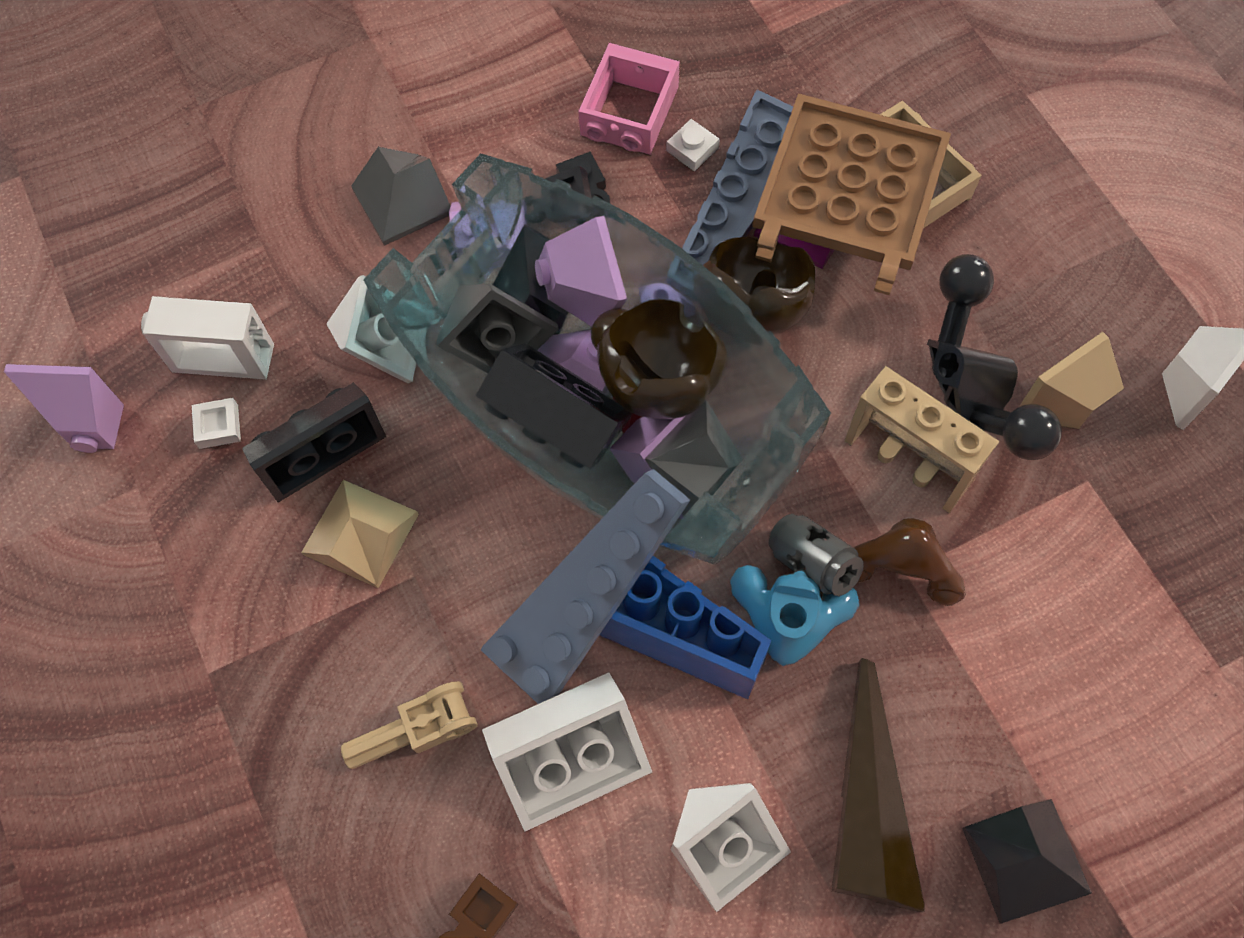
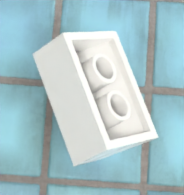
M606 673L482 729L492 760L524 832L652 773L626 701L610 673Z

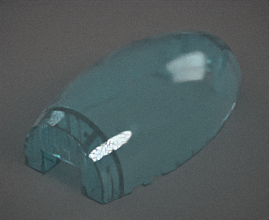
M480 153L452 183L461 210L418 257L411 262L392 248L364 278L363 281L378 304L383 316L426 378L471 427L508 460L552 492L601 520L635 484L630 480L611 450L608 449L600 462L591 469L586 466L577 468L561 458V450L548 442L540 444L531 440L522 432L524 427L511 418L502 420L489 413L484 407L486 403L476 397L488 373L438 347L436 340L459 285H492L525 224L549 239H553L595 217L604 216L627 297L622 309L630 310L652 299L678 301L684 304L685 317L698 327H703V323L706 321L716 331L727 350L728 360L724 375L716 388L707 396L706 400L743 460L713 496L705 491L683 519H677L660 544V547L714 565L719 563L749 534L794 478L823 434L831 412L819 394L813 389L811 382L800 366H795L780 348L781 343L771 331L767 333L762 325L751 315L752 310L718 277L677 244L631 214L595 195L591 199L571 190L569 183L559 179L551 182L534 175L532 168ZM571 314L560 334L591 330L592 327ZM622 431L617 436L612 445L623 435Z

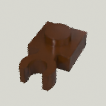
M479 873L449 913L452 918L459 922V925L454 931H447L439 938H495L519 904Z

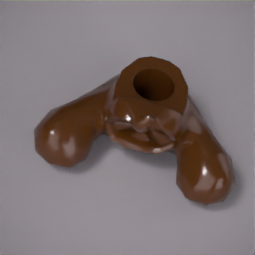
M914 518L903 519L894 524L889 532L853 547L857 550L858 556L863 561L862 575L857 583L869 580L879 567L901 575L928 580L927 594L939 605L952 606L963 600L966 596L963 578L947 558L936 539L932 526L923 520Z

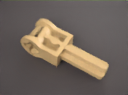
M462 682L446 683L432 689L425 695L397 706L400 719L344 743L341 746V754L347 767L355 769L411 744L412 750L419 754L474 730L478 724L474 717L469 716L461 695L464 691Z

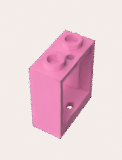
M609 43L579 109L580 135L596 142L603 141L621 146L632 152L638 151L651 155L679 87L680 62ZM613 82L660 94L647 125L601 113Z

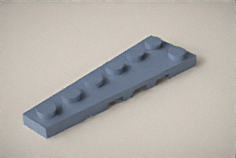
M760 90L755 92L742 119L739 132L727 151L725 162L713 181L707 200H704L697 215V221L692 226L672 269L673 279L702 293L700 271L703 264L709 260L714 247L724 240L735 237H747L753 228V219L793 106Z
M654 469L645 472L483 645L481 651L537 704L559 695L690 499Z

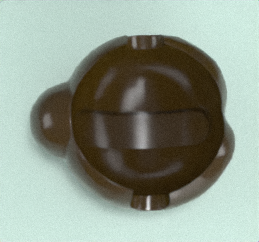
M735 237L724 240L714 247L709 260L703 264L700 271L702 293L715 318L732 330L761 336L780 334L797 324L809 311L815 291V265L808 252L800 247H789L784 243L777 242L772 261L768 262L755 258L758 250V239Z
M652 299L630 310L615 308L599 315L591 328V341L597 350L600 374L608 391L620 406L638 416L651 419H676L693 413L716 388L726 370L727 350L716 331L706 321L703 323V327H698L691 323L684 315V304L678 301Z

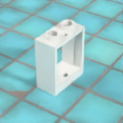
M152 296L149 310L142 317V334L171 372L267 379L274 343L251 303Z

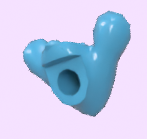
M751 565L737 568L730 580L732 595L747 611L754 628L772 640L767 653L782 666L795 664L806 657L832 629L852 619L859 608L858 594L854 588L841 596L823 593L821 600L818 585L811 578H808L803 571L780 576L776 579L771 590H767L768 580L762 569Z

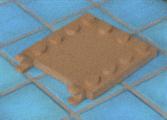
M798 93L753 219L752 227L762 229L757 243L758 250L755 258L771 262L779 235L881 262L882 265L874 291L890 295L898 268L911 270L951 133Z

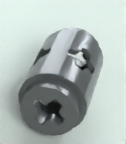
M789 514L784 516L777 522L770 533L769 547L773 551L774 557L794 572H805L807 577L816 582L820 591L825 594H834L836 596L846 594L857 584L862 575L863 561L858 556L857 550L805 515Z

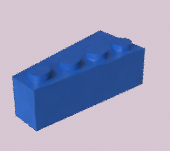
M652 556L600 633V636L745 699H749L772 641L723 605L718 607L702 595V590L690 581L685 583L666 569V564L655 556Z

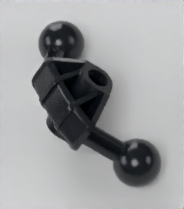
M963 254L956 256L943 267L939 278L940 290L948 301L939 339H928L927 341L933 364L932 371L944 394V401L953 411L983 431L1003 436L1007 448L1015 456L1025 460L1043 459L1052 454L1061 441L1062 427L1058 417L1047 407L1038 404L1023 405L1012 412L1003 410L1012 398L1016 385L1018 369L1015 362L1005 356L961 346L971 307L982 303L990 295L994 286V274L987 261L977 255Z

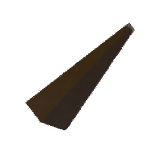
M861 658L858 663L841 793L843 804L831 891L875 900L876 903L924 912L925 904L876 666L874 662Z

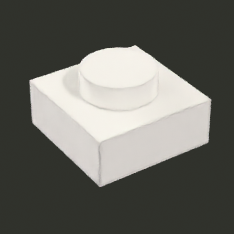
M690 119L666 142V151L690 169L696 171L719 149L720 139Z
M234 398L192 405L194 443L199 449L241 442L238 404Z

